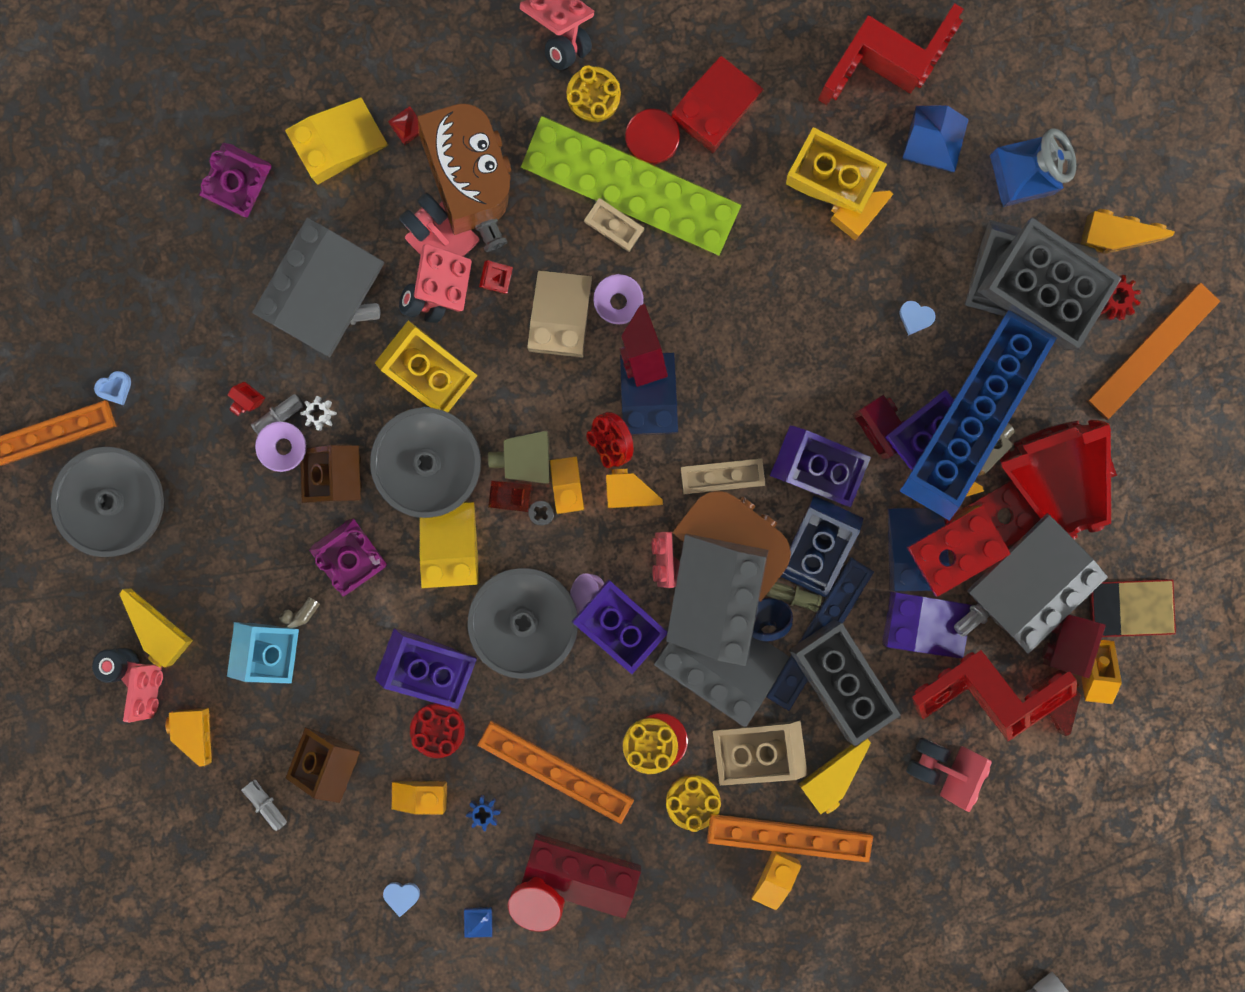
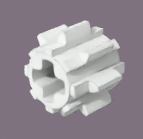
M316 396L314 403L305 401L307 409L300 412V414L307 416L306 426L316 425L318 431L322 430L323 424L332 426L330 418L337 415V413L330 411L329 408L332 404L330 400L324 403L321 397ZM318 407L324 411V415L319 416V420L313 416V412H317Z

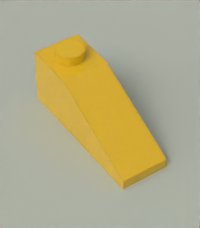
M131 588L122 589L119 595L143 650L149 654L148 659L158 667L163 666L166 668L172 666L193 640Z
M868 738L857 746L851 744L798 783L820 814L824 812L827 814L831 813L839 807V801L843 799L871 744Z

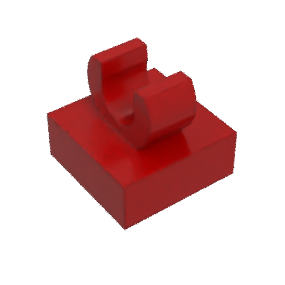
M246 382L233 386L228 393V396L234 400L229 410L237 416L241 412H250L260 407L265 400L263 395Z

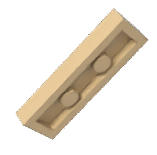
M763 459L680 467L683 494L765 486Z

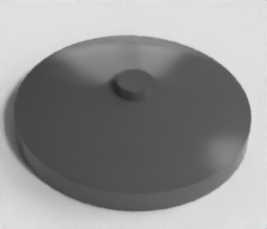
M415 408L398 414L381 429L371 451V474L381 496L396 510L414 517H437L461 506L474 491L481 472L480 449L471 430L456 416L435 408Z
M97 447L76 455L59 472L51 493V512L55 525L61 535L76 549L99 557L124 555L145 544L156 531L164 508L162 486L153 468L135 453L114 447Z
M511 569L492 577L479 589L470 606L468 633L476 654L489 668L511 678H534L552 671L568 656L578 632V627L571 621L578 614L570 593L556 578L536 569Z

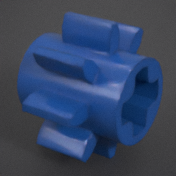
M481 795L478 804L474 801L470 802L469 805L474 810L468 812L466 817H472L474 821L472 828L479 825L482 826L483 831H486L489 823L494 826L497 825L498 822L493 816L500 814L501 809L494 808L493 805L496 799H492L490 802L485 801L484 795ZM481 807H484L485 812H490L486 819H483L481 814H477Z

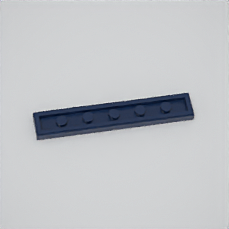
M850 557L834 582L827 598L825 597L798 643L832 620L843 623L874 571ZM791 654L766 698L790 711L808 681Z

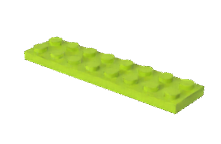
M541 116L521 165L523 169L595 201L600 198L624 214L716 255H720L742 206L738 202L544 116Z

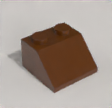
M329 445L306 448L305 456L300 463L302 503L361 500L359 446Z
M305 727L285 778L314 799L340 803L347 789L348 781L357 763L360 751L346 742Z

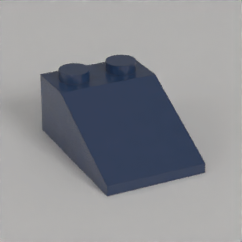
M663 353L668 377L639 387L636 386L633 377L628 379L620 354L622 420L627 425L631 436L678 433L674 353Z
M814 495L790 544V562L780 577L827 598L861 530L864 518Z
M929 508L887 509L889 590L932 591L907 547L945 526L944 517ZM947 549L943 550L939 556V560L944 566H949Z

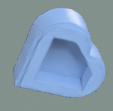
M907 301L901 306L899 311L908 336L929 327L935 321L933 309L927 306L920 307L915 301Z
M113 372L108 378H100L95 383V393L103 399L124 405L131 386V378L124 372Z
M391 882L383 892L384 900L399 917L411 908L420 896V890L414 883L402 885L398 882Z

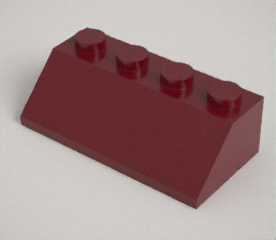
M537 833L522 883L528 882L533 877H539L544 880L545 884L555 889L565 901L625 919L639 881L641 865Z

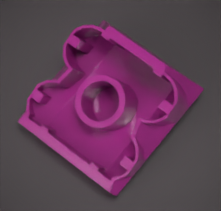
M222 143L220 150L213 152L211 155V169L202 180L199 195L248 218L272 166L268 161L235 147V145Z
M354 518L346 520L341 526L318 542H315L309 549L315 558L316 565L327 574L332 581V585L342 596H346L387 566Z

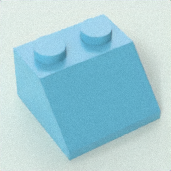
M234 622L227 677L243 682L292 683L299 629Z

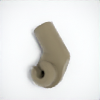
M308 597L298 612L292 613L290 610H285L280 615L279 620L285 624L286 628L292 629L301 626L310 620L320 604Z

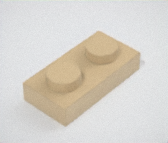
M600 198L584 220L586 224L628 252L631 251L644 231V227Z

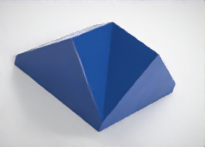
M948 105L916 106L902 159L955 172L969 119Z

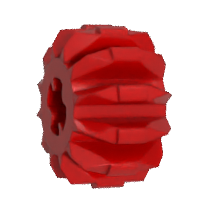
M1126 275L1119 276L1122 279L1100 314L1102 315L1107 312V320H1113L1115 316L1119 321L1124 320L1126 315H1133L1135 313L1133 307L1139 306L1141 303L1138 299L1134 298V296L1141 294L1140 290L1133 291L1132 289L1136 281L1131 280L1126 283ZM1119 294L1121 300L1114 301L1113 295Z

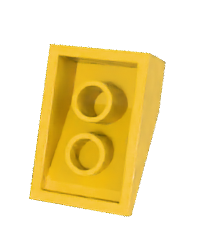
M362 98L309 116L285 130L308 173L317 185L388 146Z
M813 127L787 175L786 185L810 197L862 213L887 164Z
M409 320L375 361V364L383 373L427 406L446 412L450 411L478 376Z
M474 502L463 503L455 510L441 516L420 517V572L422 588L480 584Z

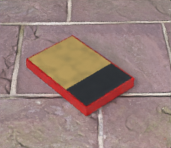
M1172 579L1102 582L1089 595L1091 621L1106 625L1102 637L1176 634L1174 581Z

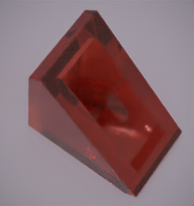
M491 481L488 508L529 512L532 502L533 485Z

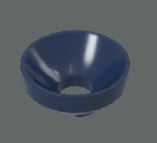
M765 598L761 602L759 601L752 637L766 642L784 637L790 631L793 624L791 608L778 599ZM768 625L777 628L772 633H765L761 630Z

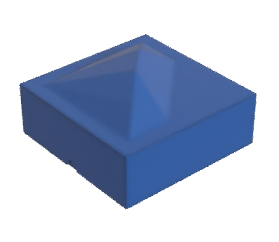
M492 907L465 908V938L492 937Z

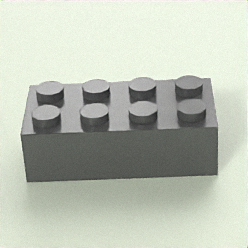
M832 620L789 649L839 730L852 745L857 746L900 716L897 708L843 623Z

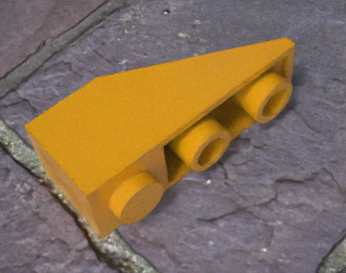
M1098 209L1087 216L1080 244L1095 248L1096 252L1108 254L1164 241L1174 236L1175 231L1167 230V226L1164 224L1150 223L1148 225L1140 223V219L1137 217L1124 216L1121 218L1113 216L1114 212L1110 210Z

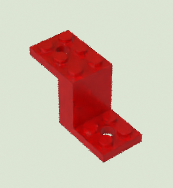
M954 3L926 50L868 15L824 85L818 100L825 105H828L831 99L837 100L848 81V78L845 76L847 75L851 78L859 63L909 94L912 93L915 87L921 89L932 72L933 66H935L963 22L959 16L964 9Z
M1010 480L958 510L950 520L945 518V526L907 548L932 592L938 597L1009 556L1011 553L1007 546L1021 539L1039 521V518L1013 481ZM1002 508L1008 509L1011 513V519L1006 524L1001 523L997 517L999 510ZM946 549L950 550L954 555V560L949 566L942 565L939 560L940 553Z
M980 650L976 654L971 652L964 656L960 661L961 664L954 669L947 668L942 671L937 677L938 680L932 684L926 683L920 686L915 691L912 699L917 713L924 720L954 698L969 690L1009 742L1076 696L1077 680L1070 671L1064 675L1059 673L1048 681V686L1041 691L1035 689L1024 698L1025 702L1022 703L987 656Z

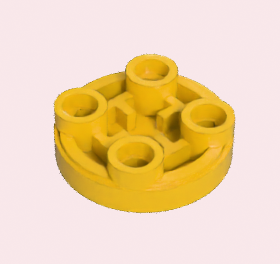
M590 65L584 66L573 75L568 83L566 96L569 108L576 117L583 121L591 123L604 121L611 117L619 106L621 97L620 84L608 70Z
M644 718L638 720L625 733L623 739L624 756L628 764L641 773L656 774L665 771L671 766L677 755V737L673 729L660 719Z
M691 774L680 777L670 786L666 795V809L671 820L677 826L692 832L708 827L710 814L718 815L720 811L721 801L717 788L709 779L700 775Z

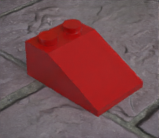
M720 56L687 92L672 111L671 117L674 118L681 129L714 153L764 89L724 57Z

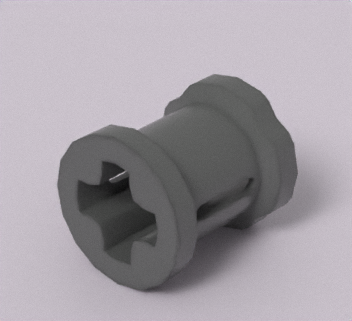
M498 219L487 220L475 227L476 231H479L483 238L485 252L496 250L507 244L506 238L502 237L496 224Z
M537 501L531 505L529 517L536 525H547L554 518V509L551 504L545 501ZM546 506L548 508L546 511L548 518L546 520L544 518L537 520L535 518L537 516L535 509Z

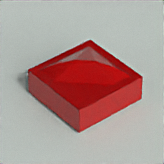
M410 106L388 121L404 146L419 136L418 118Z
M489 260L484 261L479 287L507 294L513 267Z

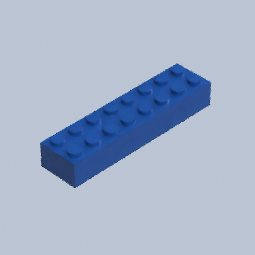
M1008 310L900 492L950 520L961 506L1057 337Z

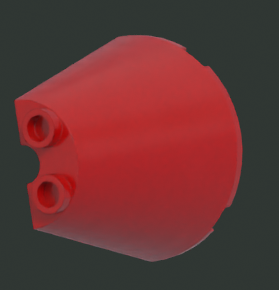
M1089 420V425H1081L1079 421H1071L1042 429L1015 442V449L1011 452L1009 449L1000 458L1002 468L1040 519L1048 513L1073 539H1076L1078 537L1077 533L1082 530L1088 529L1091 533L1098 532L1104 529L1106 525L1111 524V428L1105 421Z

